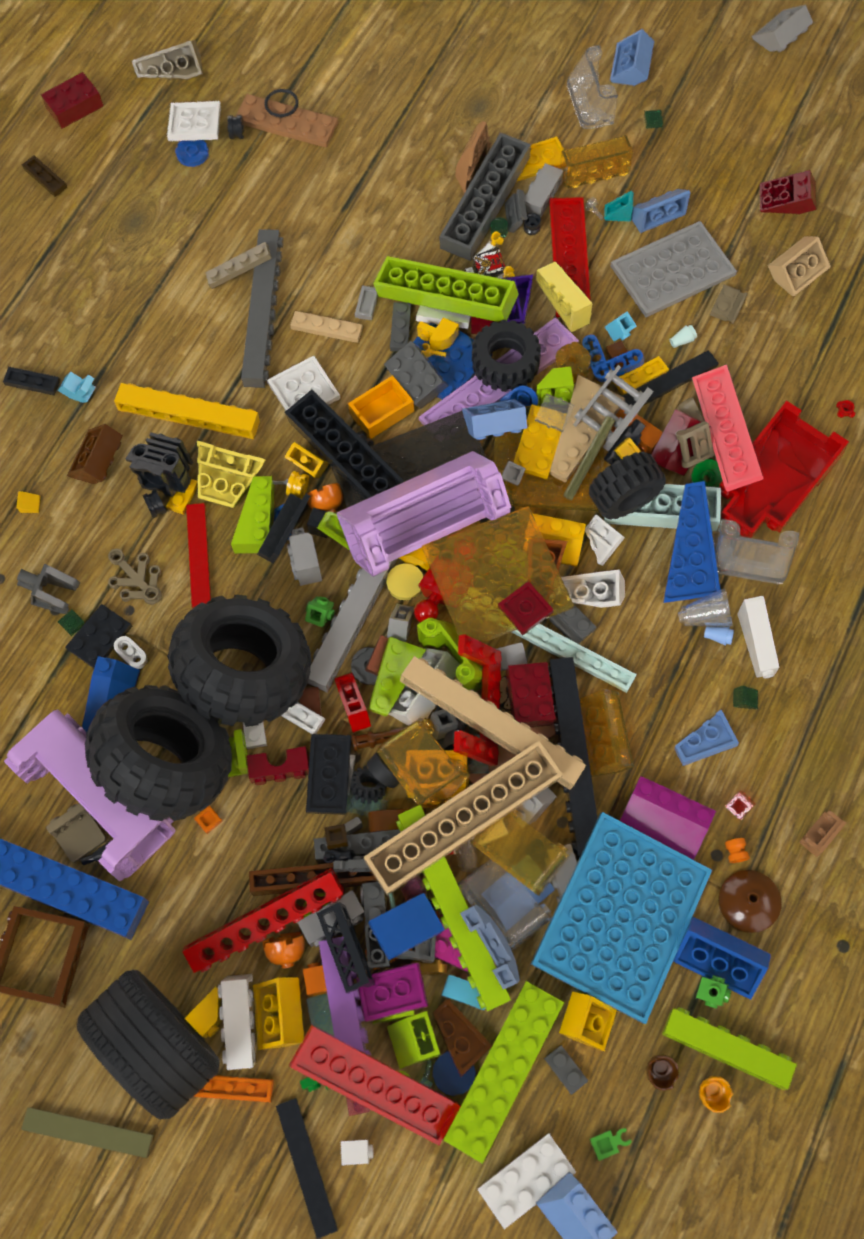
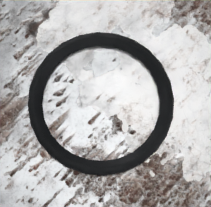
M288 89L272 91L267 95L264 102L266 111L275 117L290 116L297 110L299 105L297 95ZM279 92L289 93L295 99V106L288 113L276 114L268 107L270 97Z

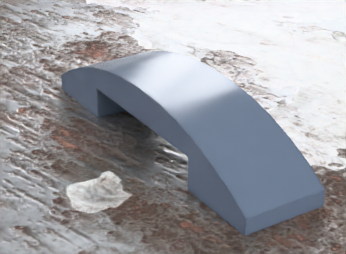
M474 905L461 912L460 914L470 932L474 930L478 932L497 967L492 971L502 989L504 990L520 982L512 950L493 919L478 905Z

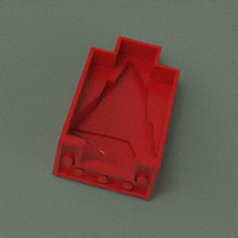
M787 400L752 443L764 479L728 492L723 481L719 485L721 496L731 499L722 511L720 518L725 525L734 527L745 538L752 539L763 523H766L767 527L772 531L780 533L816 486L820 485L841 459L849 443L848 440L834 431L828 437L800 419L802 410Z

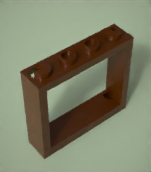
M14 906L7 917V929L2 933L0 939V983L22 915L75 928L53 997L1 985L0 993L65 1008L90 925L84 921Z

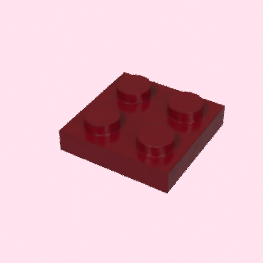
M529 581L498 603V608L522 636L554 612V609Z

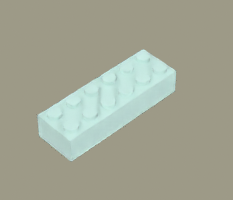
M665 484L663 490L641 509L639 508L632 514H627V516L619 517L618 519L610 520L604 517V521L608 524L677 529L684 485ZM706 487L712 531H717L720 524L721 488Z

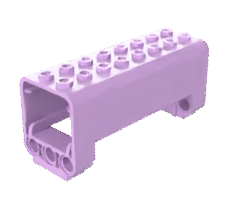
M472 451L337 512V517L353 559L360 567L374 577L389 570V562L485 517L490 520H496L509 514L511 505L501 473L498 472L495 463Z
M55 710L11 748L7 754L8 758L4 762L27 784L31 780L35 781L40 777L43 778L50 772L114 838L105 846L106 849L102 853V858L98 861L111 875L121 882L139 869L175 833V829L171 825L173 821L170 817L163 821L150 820L149 815L139 813L138 816L125 811L127 807L119 802L113 804L104 796L106 793L104 788L96 787L91 778L90 768L87 767L85 756L87 732L68 713L64 716L60 710Z

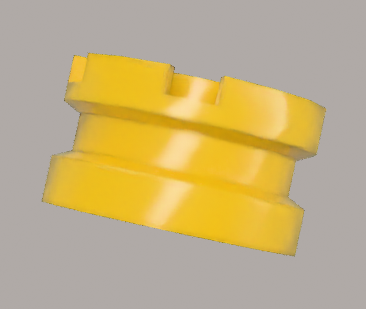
M293 471L288 479L286 495L289 496L291 493L302 499L308 489L309 475H300L299 472Z

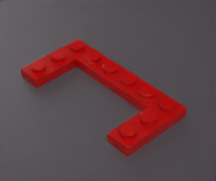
M466 634L459 635L458 655L483 666L481 699L494 703L497 709L500 710L501 651ZM463 731L454 732V752L490 766L498 765L499 751L496 742L480 733V738Z

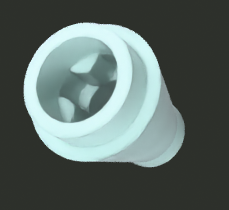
M692 325L684 326L669 341L672 347L676 348L693 342L697 338V333Z

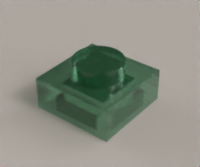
M661 110L644 112L646 129L663 127Z
M72 609L57 621L71 637L85 624Z

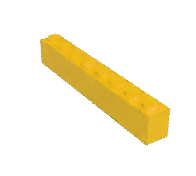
M121 383L114 400L117 409L120 411L249 439L255 438L260 423L258 412L253 409H241L234 405H222L216 401L208 402L201 398L194 399L183 394L176 395L164 390H153L150 387H138L132 383Z

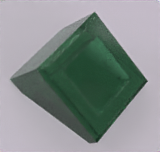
M746 686L735 688L733 691V707L758 709V690Z

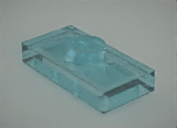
M324 994L306 999L311 1025L334 1036L328 995Z

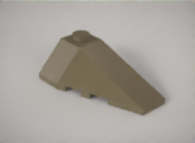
M195 40L132 60L137 77L189 79L203 74L201 55Z

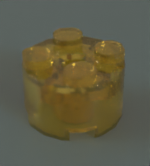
M572 342L562 346L556 352L554 368L571 367L573 383L575 385L578 375L587 379L590 371L591 355L578 342Z

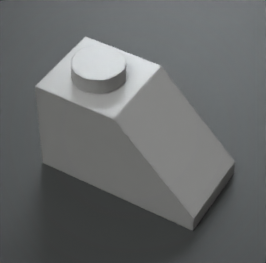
M396 604L389 618L387 638L393 637L406 642L410 633L415 607Z

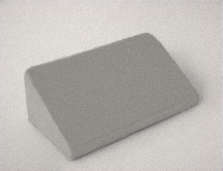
M522 642L497 648V650L501 651L502 656L501 671L507 670L508 665L527 664Z

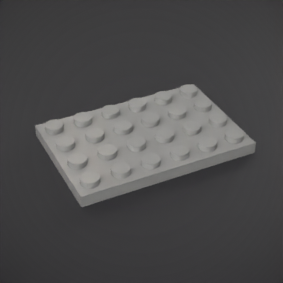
M701 221L612 261L610 265L645 318L732 278L737 273Z

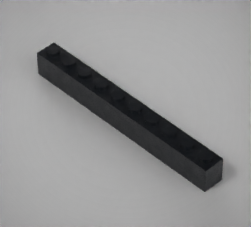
M573 657L550 659L548 670L549 677L551 678L554 712L557 723H554L555 735H559L560 741L557 742V745L562 746L569 755L579 757L583 764L586 765L571 790L563 786V792L567 793L568 801H565L566 813H570L571 821H568L569 833H573L574 841H571L573 852L576 853V858L579 859L598 818Z

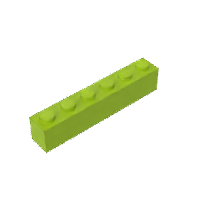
M677 1007V1010L673 1008L670 1011L662 1032L663 1036L782 1090L789 1088L797 1065L791 1062V1057L779 1053V1055L771 1053V1048L762 1044L758 1046L751 1044V1040L745 1036L738 1035L736 1037L729 1034L730 1030L718 1025L716 1028L709 1025L710 1021L698 1016L696 1019L689 1016L690 1012L683 1008Z

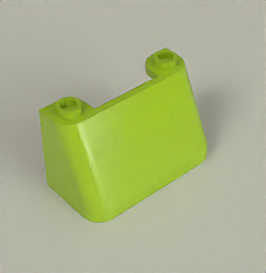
M428 618L417 625L418 641L422 647L433 646L436 650H440L446 646L453 657L460 663L455 671L457 680L469 691L477 692L482 688L483 666L458 655L459 635H462L458 628L451 622Z

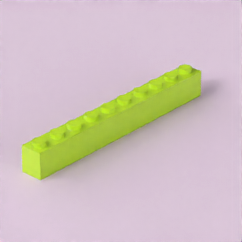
M421 805L398 815L399 821L396 824L400 832L426 816ZM444 857L423 871L425 878L422 881L427 891L431 889L434 896L431 898L435 909H440L443 917L440 918L444 929L448 928L452 935L449 937L453 949L458 948L461 956L458 957L462 968H467L470 974L467 979L471 988H476L479 994L476 999L480 1008L490 1011L511 999L507 990L502 989L492 971L496 966L476 930L470 932L460 914L467 910L468 906Z

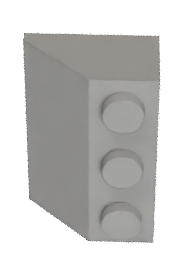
M806 5L785 9L756 32L752 38L768 51L780 52L787 48L788 43L795 41L799 34L807 31L808 26L813 21Z

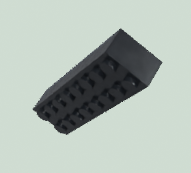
M313 389L284 412L289 423L365 500L405 482Z

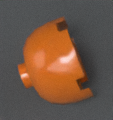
M339 483L325 485L318 491L315 489L307 493L310 495L307 503L311 509L316 508L336 513V509L343 502V492Z
M301 932L280 934V937L275 938V940L274 936L262 941L267 959L274 965H281L282 968L293 967L294 962L298 961L305 951L304 934H301Z

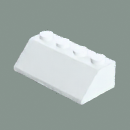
M424 648L426 651L422 658L429 663V666L442 670L448 678L453 680L456 677L455 671L460 663L446 651ZM405 685L389 715L407 726L421 729L437 705Z

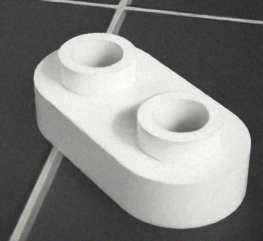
M122 636L115 641V651L128 665L136 669H141L146 665L147 656L145 652L127 636ZM124 646H128L126 650H122ZM137 658H141L139 662H135Z

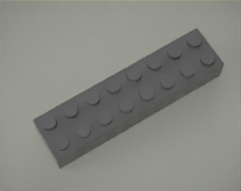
M500 132L439 236L440 249L466 260H472L530 159L531 144Z

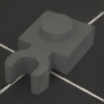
M363 856L353 857V860L334 861L335 872H370V868L364 861Z

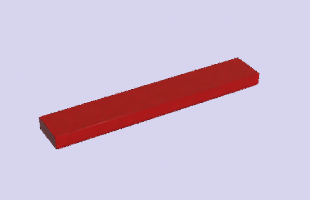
M205 503L186 505L192 608L201 602L206 604L208 601H211Z

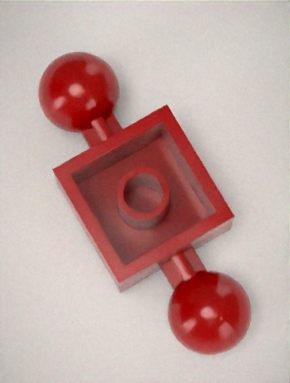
M469 539L458 541L454 546L455 558L453 561L439 555L436 557L418 584L423 595L428 599L421 600L415 605L414 616L417 621L421 623L428 618L436 619L438 616V603L453 609L457 608L475 580L469 567L464 566V563L472 562L477 556L478 549L473 541Z

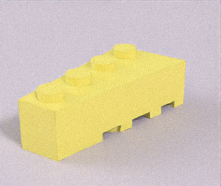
M553 262L538 269L536 275L537 283L570 332L590 324L592 302L570 279L562 267Z

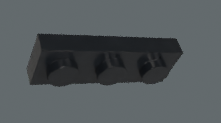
M8 367L3 383L6 386L55 396L60 379L57 376Z

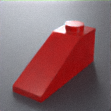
M353 673L335 678L334 680L352 732L371 727L369 716Z

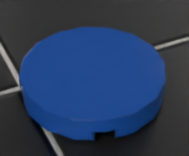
M204 140L180 141L177 144V149H175L177 160L182 165L188 167L201 165L209 155L208 146Z

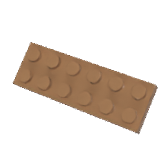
M246 94L236 116L242 115L244 126L327 148L338 124V118L297 108L290 116L275 117L266 111L264 98ZM268 100L269 109L276 114H285L294 108V106Z

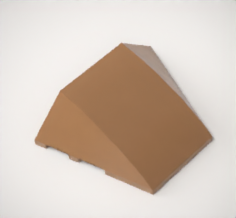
M485 121L479 123L473 130L456 167L455 177L464 193L474 178V170L481 155L486 157L492 145L488 141L490 136H488V126Z

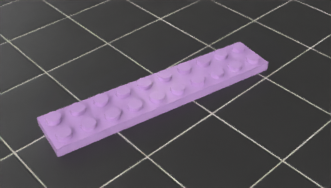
M556 317L534 333L541 344L540 366L537 374L579 343V340ZM511 349L496 361L502 364H511L520 360L522 355L518 351ZM474 376L419 416V421L441 444H444L467 427L462 408L500 402V399L509 393L511 389H508L507 392H503L501 389L493 390L490 385L488 387L482 384V380H478Z

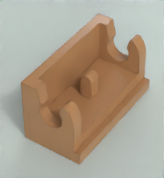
M831 811L824 812L799 843L818 857L841 831L846 822Z

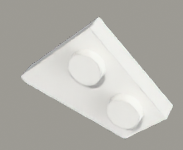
M595 515L585 528L592 550L596 554L597 563L603 566L625 537L598 515Z

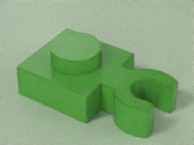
M626 1128L619 1129L615 1136L612 1135L611 1131H607L590 1139L598 1161L619 1153L618 1145L628 1146L632 1143L631 1140L626 1142L621 1140V1134L627 1131Z

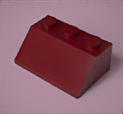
M675 409L651 454L657 464L685 476L689 468L682 467L681 460L683 458L676 432L686 430L702 421ZM687 438L689 454L692 457L694 455L691 439Z

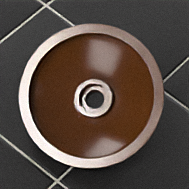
M743 870L732 874L722 884L718 896L719 908L723 917L732 927L742 932L758 933L768 929L776 922L781 912L782 901L777 886L769 877L757 871ZM749 896H755L756 902H751Z

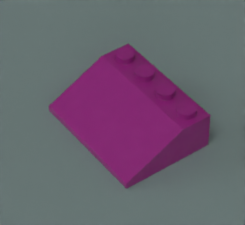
M640 776L620 821L694 860L716 811Z

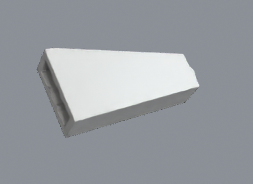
M764 597L744 599L737 615L756 677H773L779 669V663Z

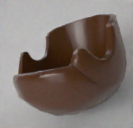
M665 1054L653 1056L646 1066L647 1079L653 1087L661 1091L673 1089L674 1083L679 1078L678 1064L671 1056Z

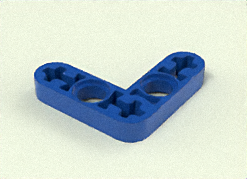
M587 335L582 341L594 376L599 382H606L607 379L604 377L610 371L608 367L615 370L614 366L618 362L624 363L623 367L616 374L620 376L642 366L645 360L643 353L638 349H634L606 361L595 335ZM590 341L593 342L594 350H591L589 346ZM601 355V359L598 362H593V356ZM634 356L638 357L637 361L634 360ZM602 370L604 371V374H605V375H603V376H601V374H600V371H602Z

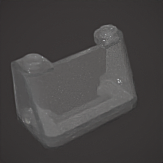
M600 45L589 47L567 79V88L579 123L584 129L612 125L615 119L617 92L612 85L600 86L598 81V65L602 57Z
M722 519L714 539L718 574L774 584L783 583L788 576L800 532L784 531L780 534L778 543L741 537L740 527L736 522Z
M498 853L462 879L458 886L471 906L478 905L493 919L505 936L511 950L515 951L551 921L552 917L550 914L552 912L545 903L541 905L514 874L511 870L510 865L512 861L505 853L503 855Z

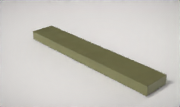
M29 1107L27 1108L21 1130L144 1158H148L154 1136Z

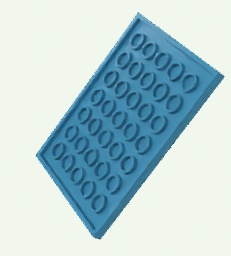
M603 812L600 813L531 965L606 1003L629 1017L646 1024L712 870Z

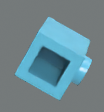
M628 311L605 326L613 341L619 338L624 340L631 335L629 331L637 327Z

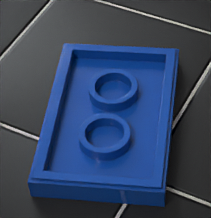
M424 893L368 922L388 961L445 930Z

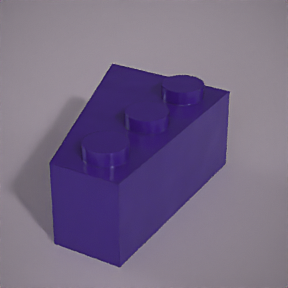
M533 274L501 278L515 281L518 291V297L506 322L513 320L517 324H525L532 290Z

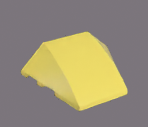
M197 441L198 498L234 508L266 459L244 455Z

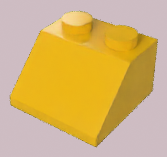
M572 991L559 1033L582 1044L605 1051L617 1010L590 995Z

